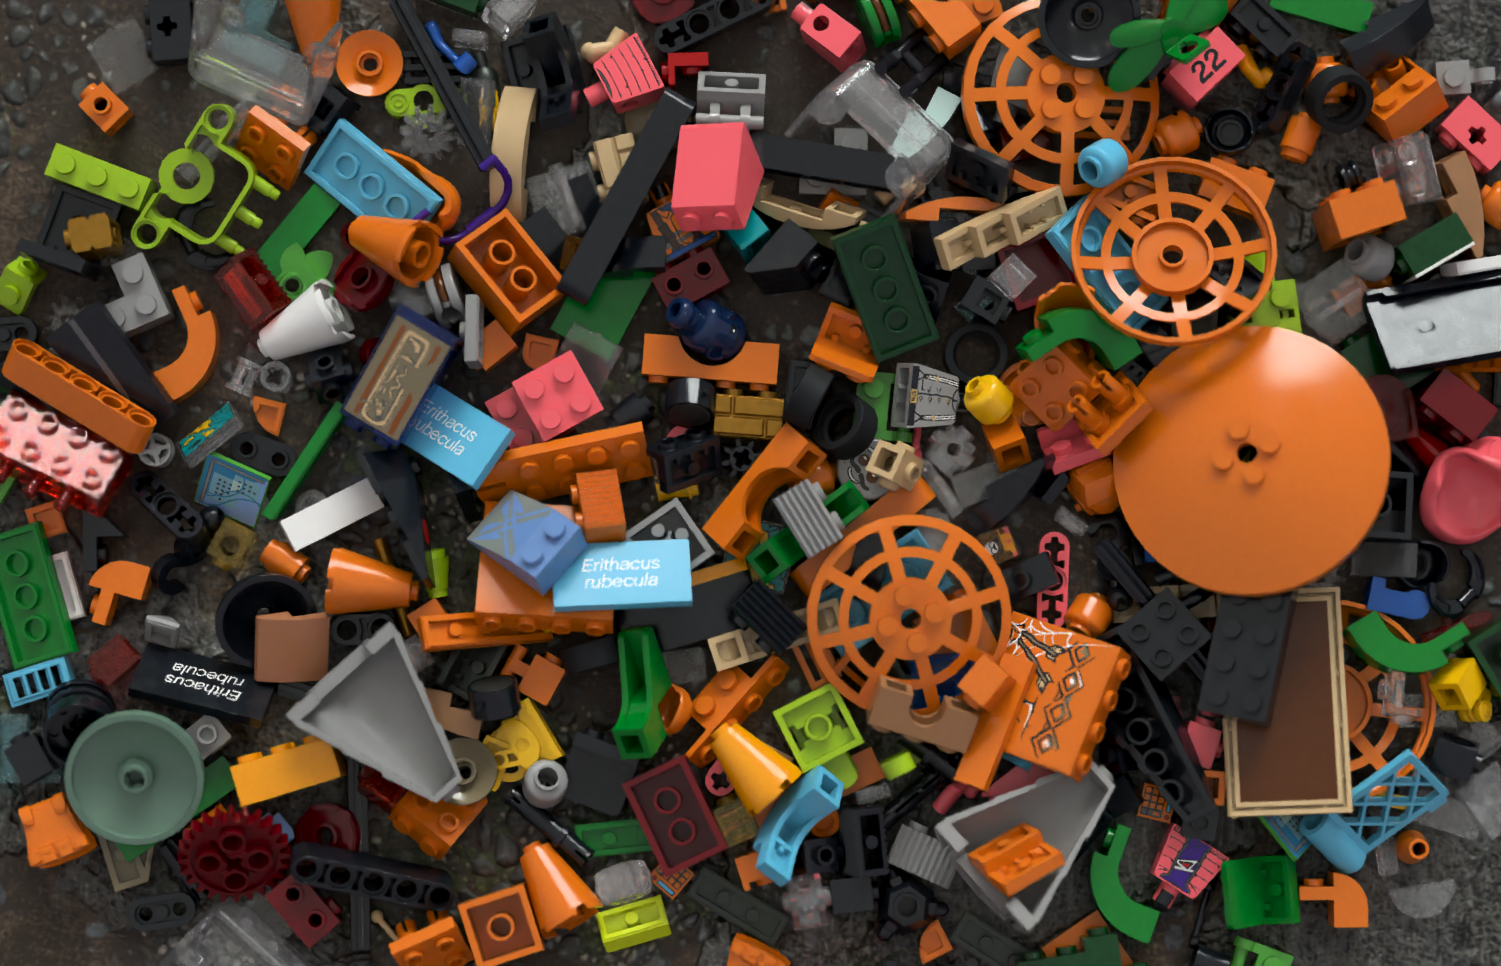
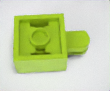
M1265 252L1244 256V259L1264 273ZM1273 278L1271 291L1267 293L1257 311L1241 326L1278 327L1302 334L1295 279L1275 281V278ZM1225 314L1226 324L1234 320L1230 315Z
M830 682L772 711L803 773L821 765L844 783L843 790L854 785L858 778V770L849 750L864 743L839 691ZM838 711H840L841 714L843 715V717H844L843 719H841V717H840ZM793 734H794V736H795L797 742L794 741V739H793V737H792Z

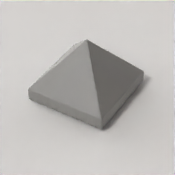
M147 615L144 640L177 649L180 624L168 615Z

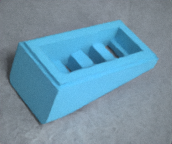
M64 655L2 675L11 707L14 708L47 698L57 687L52 671L53 667L57 666L62 683L75 679L69 656ZM43 670H45L48 684L50 687L46 690H44V686L39 673ZM30 674L33 675L37 688V693L34 694L31 692L27 675ZM20 678L25 697L19 698L14 679Z

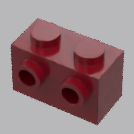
M699 246L684 255L685 261L676 266L672 262L667 263L666 272H655L656 276L651 279L652 284L666 309L676 298L685 297L695 303L702 299H708L730 287V281L711 246L705 250L702 246ZM701 268H708L710 270L707 275L698 273ZM672 284L680 285V289L677 291H671L669 287Z
M292 874L265 896L268 902L309 949L344 920L340 915L343 911L342 907L331 895L326 898L318 887L301 884L292 877ZM293 888H297L299 890V898H296L293 895ZM315 914H319L321 916V924L315 921Z

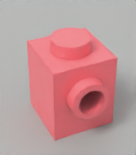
M1196 716L1195 722L1186 720L1185 727L1202 768L1211 770L1214 758L1219 759L1223 752L1224 743L1221 738L1223 731L1214 728L1216 722Z

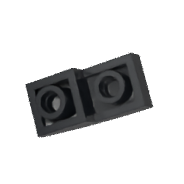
M544 206L520 225L563 276L577 249Z
M666 235L623 238L602 277H633L634 272H666Z

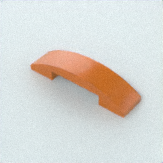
M948 197L910 208L899 214L898 221L914 223L939 221V211L985 214L1006 204L992 202L986 198Z

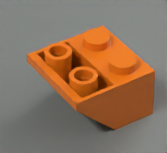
M1404 55L1364 77L1370 83L1373 90V106L1366 120L1380 136L1396 148L1449 107L1438 80ZM1354 85L1348 89L1347 93L1351 101H1353L1355 96Z

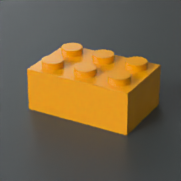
M311 735L304 737V745L298 747L295 746L294 741L271 747V755L263 757L262 751L238 757L239 765L230 767L241 807L346 776L347 767L342 750Z

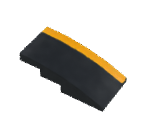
M737 558L691 572L692 606L614 609L620 631L623 628L652 626L660 651L665 652L740 629L730 618L735 613L730 606L754 582L747 559L742 562Z

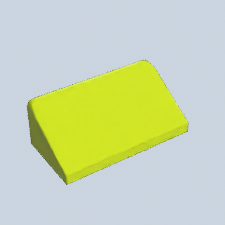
M661 894L596 914L602 942L607 953L672 934Z

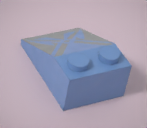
M512 489L509 490L467 537V541L543 596L588 546L582 530L577 524L557 510Z

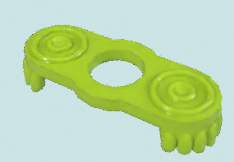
M420 84L408 89H394L389 92L384 101L387 113L392 118L396 117V119L414 115L427 118L435 113L447 112L435 88L429 84ZM459 88L458 91H459V93L461 94V96H462V98H463V100H464V102H465V99H464L465 95L462 93V90ZM421 91L431 93L434 99L432 107L425 111L417 109L414 104L416 94Z

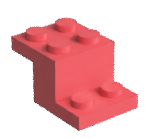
M572 350L511 382L513 387L484 402L493 419L516 434L508 445L510 449L560 439L577 430L575 426L604 411L601 402Z

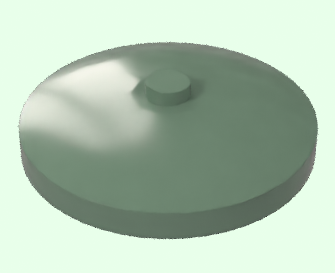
M125 710L98 719L80 734L69 753L64 781L71 807L78 818L89 829L113 842L126 845H146L162 841L174 835L191 820L203 795L205 768L197 745L190 735L177 723L153 712Z

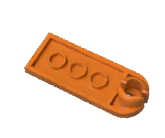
M642 421L505 450L476 491L477 496L484 503L485 501L500 502L509 490L512 489L536 501L570 494V485H576L575 473L613 468L617 469L619 483L654 476L650 456L646 455L647 443Z

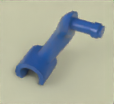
M431 20L426 23L425 28L434 47L448 58L459 72L466 75L470 74L477 66L476 60L466 51L459 57L442 39L438 24Z

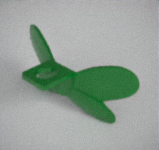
M1170 0L1165 20H1134L1115 28L1110 34V43L1114 47L1127 49L1120 55L1108 75L1110 88L1115 92H1125L1133 89L1151 73L1163 54L1178 62L1188 64L1211 46L1210 42L1194 35V33L1206 31L1219 24L1227 14V0ZM1197 45L1194 50L1182 54L1181 48L1184 46Z

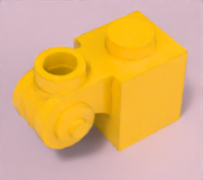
M1475 658L1447 659L1449 663L1440 667L1428 684L1442 711L1458 710V716L1464 723L1488 722L1491 719L1493 710L1490 701L1492 694L1486 688L1487 682Z

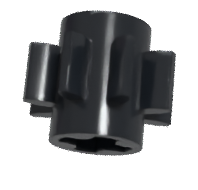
M736 439V448L734 450L727 447L724 448L725 453L730 455V460L722 462V466L727 467L731 465L733 470L730 478L733 479L737 472L743 473L744 476L755 462V459L760 456L761 453L754 454L752 451L754 441H751L746 447L741 446V441ZM744 451L748 452V460L751 462V465H743L741 468L736 467V459L733 457L735 453L741 455Z

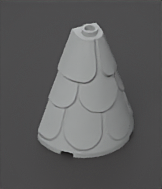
M391 622L386 623L375 632L371 639L367 638L305 694L306 697L300 702L298 701L286 713V716L294 722L296 727L342 750L343 754L382 772L383 777L435 803L441 798L447 802L461 789L457 784L462 778L442 724L436 721L423 683L417 677L401 634Z
M1093 761L1089 772L1085 776L1083 775L1081 783L1075 782L1070 777L1056 772L1036 779L1035 784L996 796L994 800L946 817L944 821L935 826V834L940 846L943 849L948 846L952 851L950 858H948L974 893L999 918L1005 921L1010 917L1015 921L1012 924L1013 928L1026 933L1034 924L1040 921L1059 883L1066 877L1083 841L1089 839L1115 788V785L1112 783L1114 779L1103 765L1097 766ZM1025 822L1040 830L1045 843L1062 852L1066 864L1008 897L995 888L975 868L967 854L1018 824Z

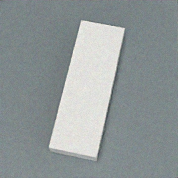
M365 478L280 521L279 524L295 553L385 506L379 496L376 495L368 478Z

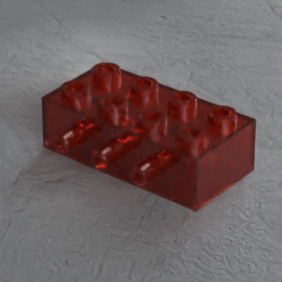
M11 390L0 406V484H4L10 476L26 484L23 494L28 498H35L40 490L57 498L53 507L59 512L63 513L69 505H73L101 518L133 467V453L121 449L69 416Z

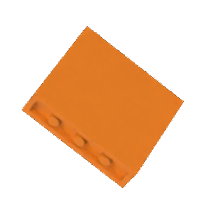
M485 501L484 518L499 503L498 501ZM545 504L557 510L574 523V514L580 513L579 506ZM480 551L475 603L476 626H482L487 630L516 628L522 632H534L537 629L551 630L556 634H568L571 631L585 632L591 636H602L605 633L613 634L614 610L554 612L553 586L543 596Z

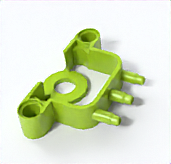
M213 104L209 106L185 141L186 148H180L169 153L162 161L159 169L161 188L158 193L152 194L131 230V238L137 247L142 249L156 248L162 245L173 229L194 243H215L237 257H241L244 254L245 248L227 236L226 232L235 218L256 229H259L262 225L263 220L243 206L253 189L273 200H277L281 192L274 188V185L258 176V169L249 157L226 143L238 123V115L233 107L227 104ZM219 109L225 111L228 116V123L222 129L214 125L212 118L213 114ZM201 134L208 136L215 146L241 162L248 171V180L216 233L210 238L198 235L174 218L162 216L156 207L163 194L181 204H193L203 200L212 191L215 183V169L210 159L204 153L193 149ZM190 163L198 169L200 179L194 188L183 189L176 184L174 173L180 164ZM146 224L152 225L157 232L156 239L152 243L145 241L142 237L141 231Z

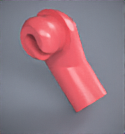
M954 781L944 788L932 803V806L938 813L945 815L962 794L968 799H973L980 790Z

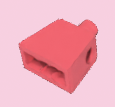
M801 2L793 10L791 18L801 25L799 29L803 40L845 76L866 53L867 49L861 31L824 4L820 3L813 10L807 4Z

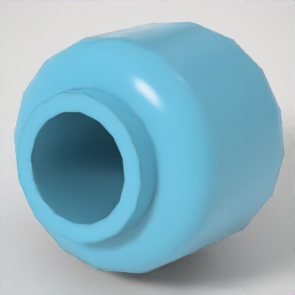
M1103 138L1081 151L1077 161L1080 176L1089 185L1103 188L1123 177L1128 168V157L1124 148L1113 139Z

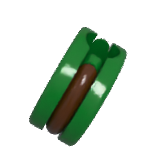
M854 0L862 27L875 49L883 47V43L888 44L891 41L895 42L902 38L900 23L891 0Z

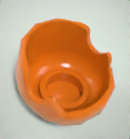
M675 684L671 685L657 706L667 735L678 733L684 728L691 718L693 708L689 693Z

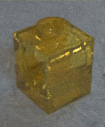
M225 517L206 553L213 556L211 563L229 572L231 567L241 570L260 534L231 518ZM229 537L237 538L240 545L238 552L232 556H228L223 549V544Z
M734 792L715 801L718 807L713 809L712 812L729 848L758 834L759 828L754 817L751 818L747 814L739 797L736 798Z

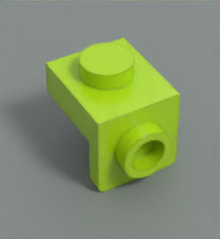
M19 256L4 268L0 277V305L21 316L26 312L37 285L46 279L48 273L41 269L33 260Z

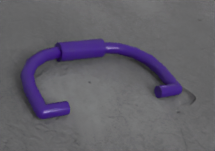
M496 155L489 156L478 166L484 172L493 165L501 174L504 181V192L501 199L493 208L490 206L465 226L466 230L457 235L439 237V244L450 245L459 242L500 213L507 205L512 194V178L507 168ZM425 208L413 219L424 220L431 213Z

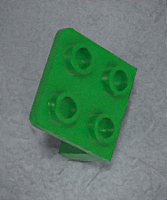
M1288 854L1258 855L1222 862L1221 882L1223 884L1224 916L1228 929L1236 930L1263 924L1301 923L1296 863L1292 861Z

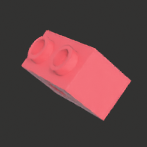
M1469 95L1434 129L1439 134V141L1449 150L1455 149L1457 152L1466 151L1474 173L1480 172L1482 175H1485L1501 160V125ZM1475 132L1479 137L1472 144L1469 139L1471 134Z

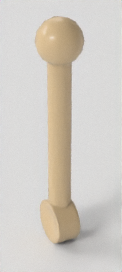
M378 909L372 911L370 914L371 920L374 923H379L393 941L398 940V935L383 919L382 911Z

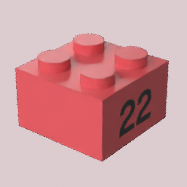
M1218 26L1211 33L1206 30L1198 35L1210 42L1211 46L1188 64H1183L1173 59L1169 67L1163 71L1166 77L1160 85L1187 113L1228 76L1246 56ZM1197 45L1189 46L1187 50L1190 52L1197 47Z

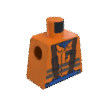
M666 182L649 190V194L657 208L646 213V218L652 236L666 235V264L670 262L675 264L684 259V255L699 246L705 248L720 240L718 230L681 231L671 209L673 194Z

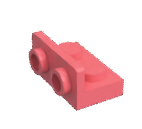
M1073 418L1059 431H1052L1048 426L1036 430L1043 457L1054 453L1056 457L1051 468L1054 475L1104 457L1094 448ZM1112 449L1106 456L1113 454L1114 449Z

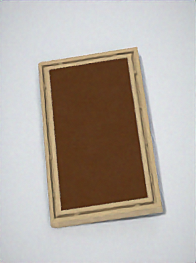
M1340 587L1299 588L1271 727L1267 728L1222 719L1227 817L1236 819L1238 817L1353 813ZM1216 593L1217 612L1221 598L1219 593Z

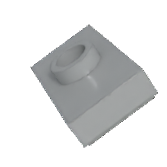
M477 294L465 296V322H460L459 326L460 341L464 342V362L470 369H482L485 304Z

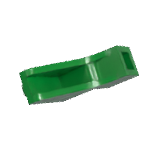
M851 480L827 496L828 499L822 502L829 514L833 511L837 512L844 526L870 508ZM787 526L745 558L762 581L767 584L806 556L789 526Z
M653 627L623 628L618 634L622 706L612 733L622 760L653 758L667 736L657 706L672 683Z

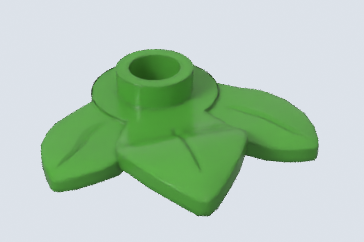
M297 242L286 248L280 258L282 272L275 281V289L279 297L287 302H293L320 279H325L333 286L328 291L335 297L333 290L336 291V286L326 279L332 266L333 254L328 251L316 250L305 255L304 250ZM290 279L297 280V289L293 291L288 290L285 286L286 282Z

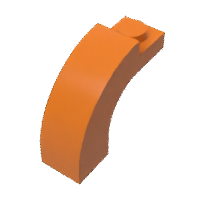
M185 285L173 289L172 293L187 325L188 339L186 347L175 362L153 372L175 404L195 394L207 382L217 364L221 344L220 328L215 313L209 310L200 314L199 311L204 309V306L197 291L191 292Z

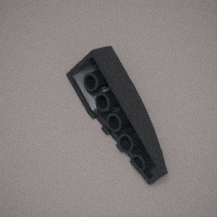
M1121 624L1095 638L1121 647L1131 656L1130 672L1126 679L1121 681L1117 691V704L1108 713L1104 724L1116 737L1115 741L1120 747L1128 751L1138 763L1136 764L1144 775L1150 777L1158 787L1160 794L1182 820L1188 824L1217 809L1214 797L1192 740L1165 681L1160 682L1157 677H1154L1142 660L1116 633V630L1123 625Z

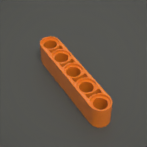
M16 339L12 342L2 367L4 377L121 449L134 454L144 452L156 425V419L151 413L38 344L27 339Z
M920 476L911 492L899 487L896 493L892 491L887 492L840 532L845 537L858 527L882 517L915 514L934 499L937 494L924 478ZM900 526L892 527L893 532ZM839 541L810 559L805 560L789 574L807 598L820 564ZM857 543L852 545L833 566L834 568L843 573L850 568ZM826 579L822 587V590H824L832 582Z

